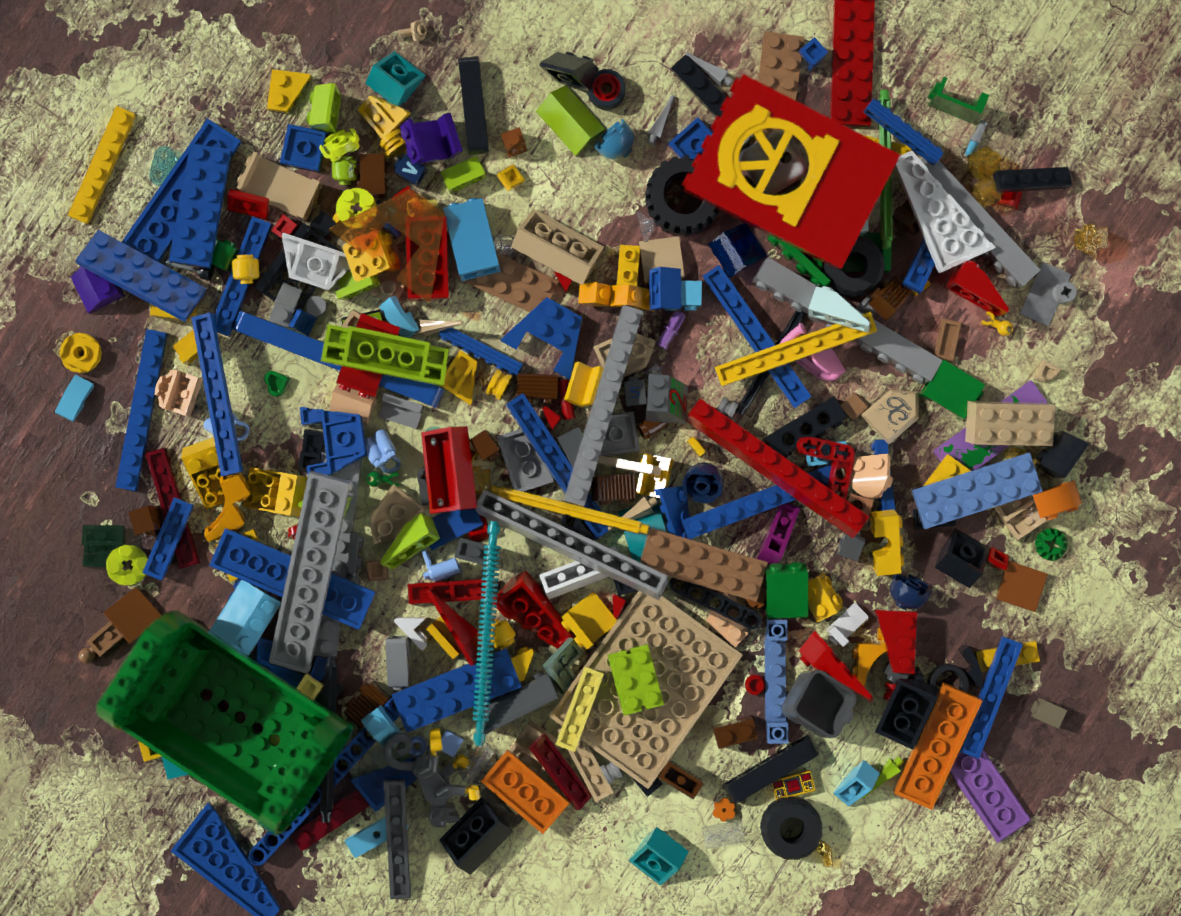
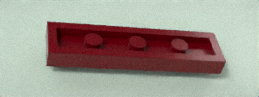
M541 734L529 746V749L576 810H581L591 799V793L546 734Z
M357 789L333 805L331 822L323 823L322 814L294 831L291 836L300 850L304 851L370 805Z

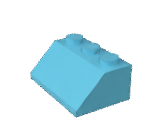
M241 580L209 631L249 656L281 605V602L257 586Z

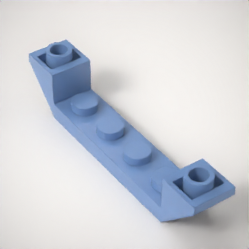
M766 620L764 670L765 726L768 744H788V722L781 709L786 699L785 641H787V620Z

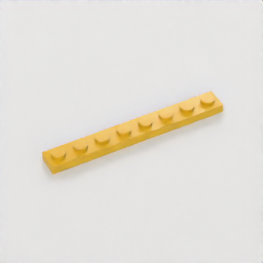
M871 312L862 314L870 322L869 333L834 324L716 366L715 370L721 387L876 333L878 330Z

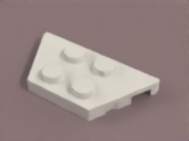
M282 233L289 278L329 290L350 268L344 252Z

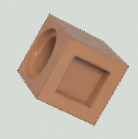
M851 493L847 494L846 501L852 503L854 500L860 503L859 510L868 516L870 515L874 500Z

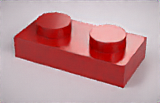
M230 189L227 195V210L267 219L269 215V198Z

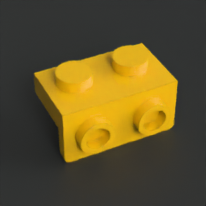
M644 453L640 463L661 467L660 475L640 472L639 478L636 481V493L660 498V496H656L654 489L668 488L674 460Z
M824 572L808 580V607L817 622L838 613L843 608L841 597L836 594L830 578Z

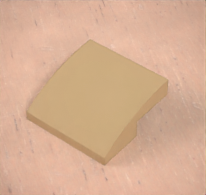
M679 236L639 241L644 284H649V270L657 267L680 268L681 279H684Z
M1033 495L994 507L1017 542L1049 521L1045 517L1040 519Z
M530 720L509 750L541 776L545 769L531 752L529 746L541 734H546L554 745L557 738ZM555 745V747H556V748L558 749V751H559L561 747Z

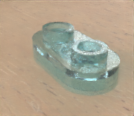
M159 147L153 157L149 178L153 184L159 187L175 166L176 153L170 147ZM163 153H167V157L165 159L161 158ZM158 172L162 173L160 178H156Z

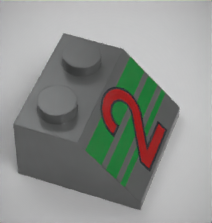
M649 374L646 421L686 424L688 386L669 375Z

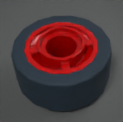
M612 69L599 70L591 90H588L590 102L602 110H611L620 105L625 97L623 77ZM609 86L612 91L610 93H603L601 88Z

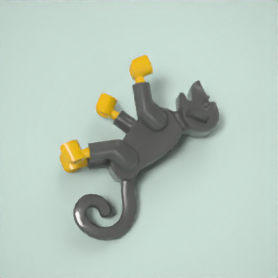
M435 728L429 731L430 742L427 745V753L424 756L416 758L415 762L398 760L391 754L392 747L398 742H403L404 746L397 748V755H405L412 748V740L405 733H397L391 736L385 743L384 759L395 769L412 771L419 779L425 799L432 804L428 816L430 823L434 827H445L446 823L450 824L460 821L455 803L448 801L449 798L454 795L464 796L469 794L470 800L480 799V792L476 785H471L468 788H465L463 785H451L449 776L457 771L456 768L458 766L465 769L469 764V758L459 754L454 763H449L440 770L438 768L439 754H437V751H443L440 728Z

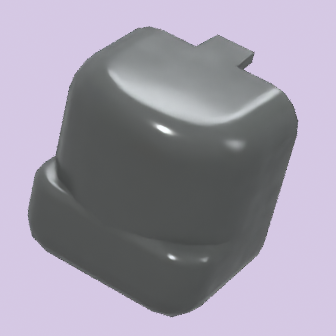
M804 671L798 675L781 709L786 718L796 724H801L817 736L835 738L840 734L845 724H850L854 716L852 710L856 704V695L851 689L824 671Z

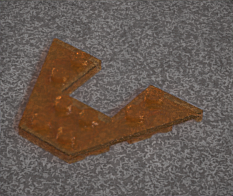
M413 189L405 191L329 228V231L362 255L386 223L417 244L419 249L396 280L428 304L431 303L445 213Z

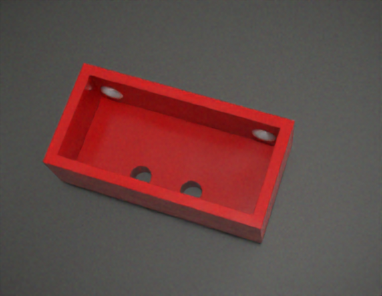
M468 426L446 427L421 432L430 514L477 508Z

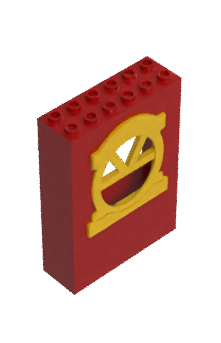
M742 74L741 78L736 77L729 90L733 94L731 98L728 96L725 98L720 108L723 113L721 117L716 116L710 128L714 131L711 136L707 134L701 146L704 151L702 155L697 154L692 164V167L695 168L693 173L688 172L682 183L685 186L683 191L835 269H842L900 154L745 74ZM776 128L784 130L775 151L763 134V129ZM753 134L770 160L740 162L739 153L745 140ZM792 135H794L805 147L809 158V170L804 182L796 190L785 195L773 196L764 194L763 192ZM765 169L756 188L750 186L741 173L742 170Z

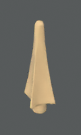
M419 319L420 324L418 327L420 330L416 333H423L425 336H429L448 328L463 325V321Z
M643 497L622 517L635 520L654 513L652 507L657 505L658 502L654 497L648 501ZM609 526V527H608V530L611 531V530L615 529L616 527H610V526Z

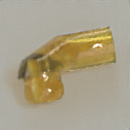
M820 840L819 846L813 852L817 851L822 855L824 867L833 866L832 849L827 843Z

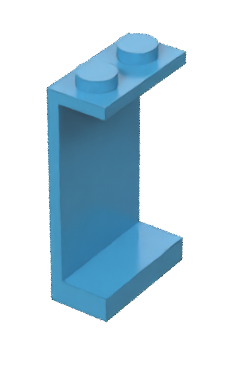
M471 198L467 202L460 204L451 203L444 207L443 210L461 281L501 272L483 198Z

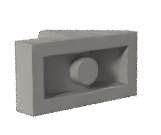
M283 283L276 297L269 321L289 328L302 290Z

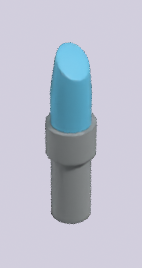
M980 120L975 133L972 134L965 152L967 158L971 157L977 145H979L988 124L987 122Z

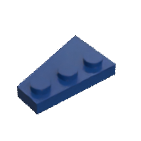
M682 486L654 489L656 496H660L662 502L660 509L662 513L666 514L668 520L666 527L669 534L688 539L681 520L690 517L688 495L684 493Z
M412 757L402 760L415 762V760ZM388 765L353 778L350 781L373 810L377 812L385 805L384 779L405 778L406 789L418 778L412 771L399 770Z

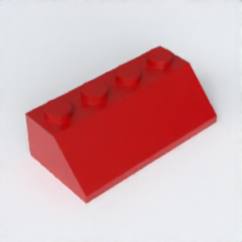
M405 217L408 301H434L449 298L446 217Z

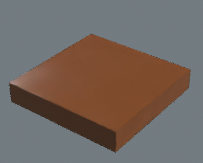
M1009 561L1007 570H1004L995 599L1036 612L1048 574Z
M137 587L103 612L104 616L129 644L140 637L147 627L161 617V614Z

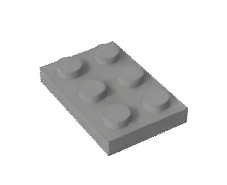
M522 429L497 436L514 490L524 492L554 482L552 474Z

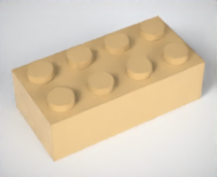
M535 209L530 212L518 228L511 245L512 248L535 259L537 262L548 266L555 272L561 273L581 285L584 284L596 266L604 249V246Z
M968 401L965 442L977 445L1053 446L1056 405L1033 402Z

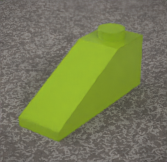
M421 513L407 522L381 559V565L394 570L439 540L440 537L433 519Z

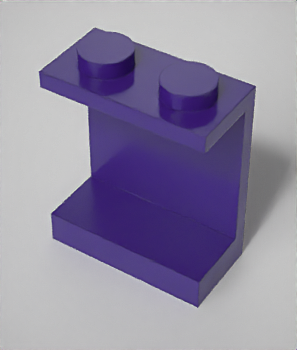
M451 113L443 114L437 120L413 123L412 119H408L400 126L401 136L405 140L407 155L411 159L412 165L452 159L463 151Z

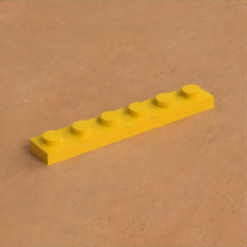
M118 106L115 107L68 213L69 217L89 224L137 116L135 113Z

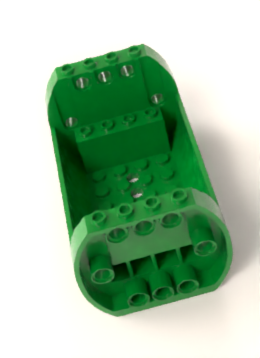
M178 610L165 613L144 630L99 700L96 708L97 716L117 730L125 731L256 819L258 825L275 836L284 832L304 810L350 738L353 725ZM205 689H209L212 692L210 700H205L203 697ZM222 700H226L229 703V709L226 712L220 709V702ZM239 711L244 712L246 715V720L243 723H240L236 718ZM257 722L263 726L261 734H257L253 730V726ZM272 734H277L280 737L278 745L271 743L270 737Z

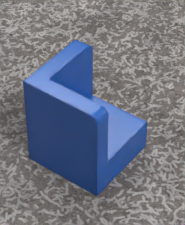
M815 37L799 50V54L809 64V71L822 62L828 53Z

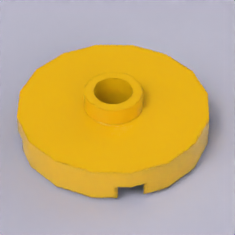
M75 333L65 338L61 344L59 354L63 365L72 372L86 373L97 367L101 360L102 351L100 344L94 337L85 333ZM84 350V356L80 357L79 352Z

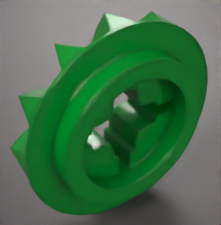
M1048 528L1037 535L1035 549L1043 559L1055 561L1062 558L1067 551L1068 541L1065 534L1058 529ZM1054 539V543L1059 548L1056 547L1050 550V546L1044 541H1052Z

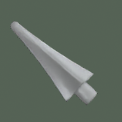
M689 52L685 53L691 61L705 71L719 86L722 83L728 87L732 84L733 79L728 77L727 70L697 58Z
M674 95L670 97L664 110L648 131L649 134L647 136L649 139L647 143L652 146L655 145L657 140L659 142L661 140L668 114L675 99Z

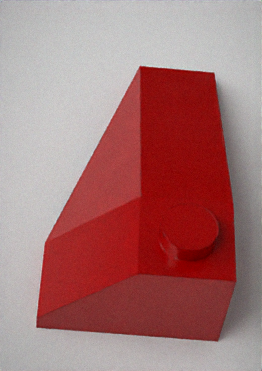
M526 570L512 578L497 594V597L493 598L497 600V603L493 602V605H497V609L505 618L518 622L522 628L536 633L540 639L558 649L569 637L574 639L571 631L568 632L562 625V618L539 584Z
M430 588L426 589L428 596L470 666L474 665L477 662V657L481 658L480 655H477V652H481V650H477V647H482V645H478V641L482 642V639H478V636H482V634H478L479 631Z
M814 631L799 650L802 655L800 660L807 667L811 665L814 670L824 671L857 695L872 702L874 700L873 696L850 673L846 665L840 659H837L834 651Z

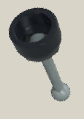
M169 259L165 261L166 267L173 266L195 271L199 278L210 281L214 274L213 265H211V269L196 268L171 263Z

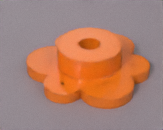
M722 798L720 802L714 803L713 816L715 818H720L722 822H725L727 819L735 817V805L730 803L727 798Z

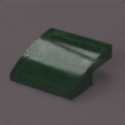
M83 525L81 544L84 546L83 567L106 568V560L109 554L114 549L126 545L125 526ZM123 561V562H122V564L124 565L123 568H125L126 561Z

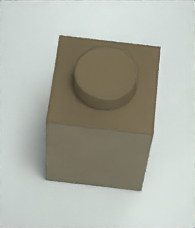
M1039 698L1032 705L1031 717L1059 729L1067 710Z

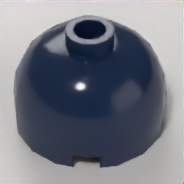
M701 462L688 469L684 475L682 488L686 495L689 494L693 497L692 500L700 503H711L721 496L724 478L716 466L711 463Z
M904 572L895 574L890 585V593L896 601V605L903 610L907 608L917 609L924 606L933 592L932 589L928 591L929 586L911 574L908 577L902 576Z

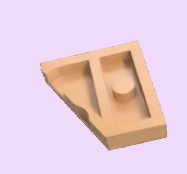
M728 594L727 598L737 602L735 595ZM735 609L728 611L730 617L734 618L739 615ZM711 614L705 619L734 647L749 634Z

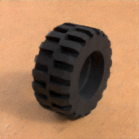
M683 155V158L671 157L670 161L667 162L665 160L660 164L659 168H655L651 178L648 180L645 193L647 212L653 218V223L656 226L662 227V231L666 233L669 231L674 236L681 234L687 237L693 233H701L703 229L708 228L720 211L702 201L701 206L695 212L690 214H680L668 207L665 201V191L668 185L677 179H685L688 172L692 174L695 169L692 167L695 159H690L689 155Z

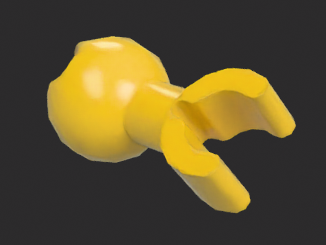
M989 311L986 312V316H989L991 321H981V325L985 327L991 325L997 328L998 333L1002 336H1008L1013 332V325L1010 321H999Z

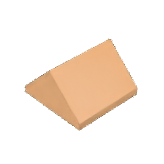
M337 384L332 393L329 411L359 414L362 416L363 424L368 426L381 388L378 387L375 397L371 396L370 399L358 396L359 391L351 389L350 392L339 389V384Z

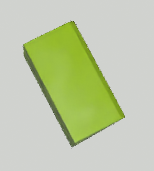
M567 85L551 92L536 110V113L575 156L606 130Z

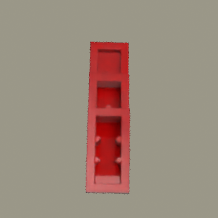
M471 579L407 584L408 604L433 603L426 592L428 588L445 602L485 599V597L481 596V593H485V591H481V588H486V586H482V583H486V581Z

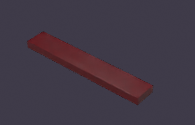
M164 447L145 453L165 519L173 498L181 499V495L167 449ZM187 522L175 551L179 569L201 563L189 522Z

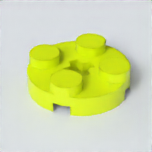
M350 128L351 132H345L343 129L328 136L324 140L326 144L319 146L323 156L335 162L341 159L342 155L356 151L360 147L358 143L360 138L356 130Z
M352 188L345 190L339 197L336 204V212L339 220L346 227L353 230H361L375 221L378 206L374 197L368 191L361 188ZM356 204H359V206L362 208V211H358L357 214H354V210H352V207Z
M123 545L114 549L106 560L108 576L119 585H133L140 582L146 575L142 573L148 560L146 554L140 548L133 545ZM132 561L131 566L133 568L131 570H123L124 565L122 562Z

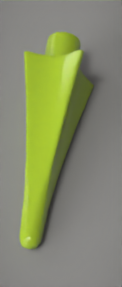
M899 756L894 761L889 758L879 772L880 774L873 789L861 798H865L878 786L900 773L899 767L904 761Z

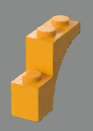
M598 282L580 284L578 304L592 307H623V305L640 310L655 311L650 310V289L629 284L613 286Z
M242 473L226 477L220 476V486L224 493L225 503L218 518L205 527L204 536L208 542L221 539L225 528L236 531L245 524V515L236 503L237 501L242 502L246 500L250 495V486Z
M880 628L877 629V640H880V643L856 642L855 647H852V659H855V667L851 668V674L862 685H866L867 674L874 661L886 652V645Z

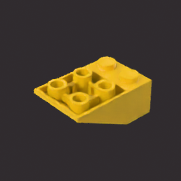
M214 437L184 447L181 459L205 509L225 503L224 493L220 486L221 473Z
M250 467L247 480L250 486V495L244 500L243 507L300 517L302 507H299L298 504L304 499L308 477Z

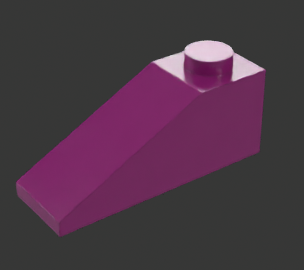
M789 503L778 506L756 559L768 562L767 565L769 566L773 563H779L800 508Z

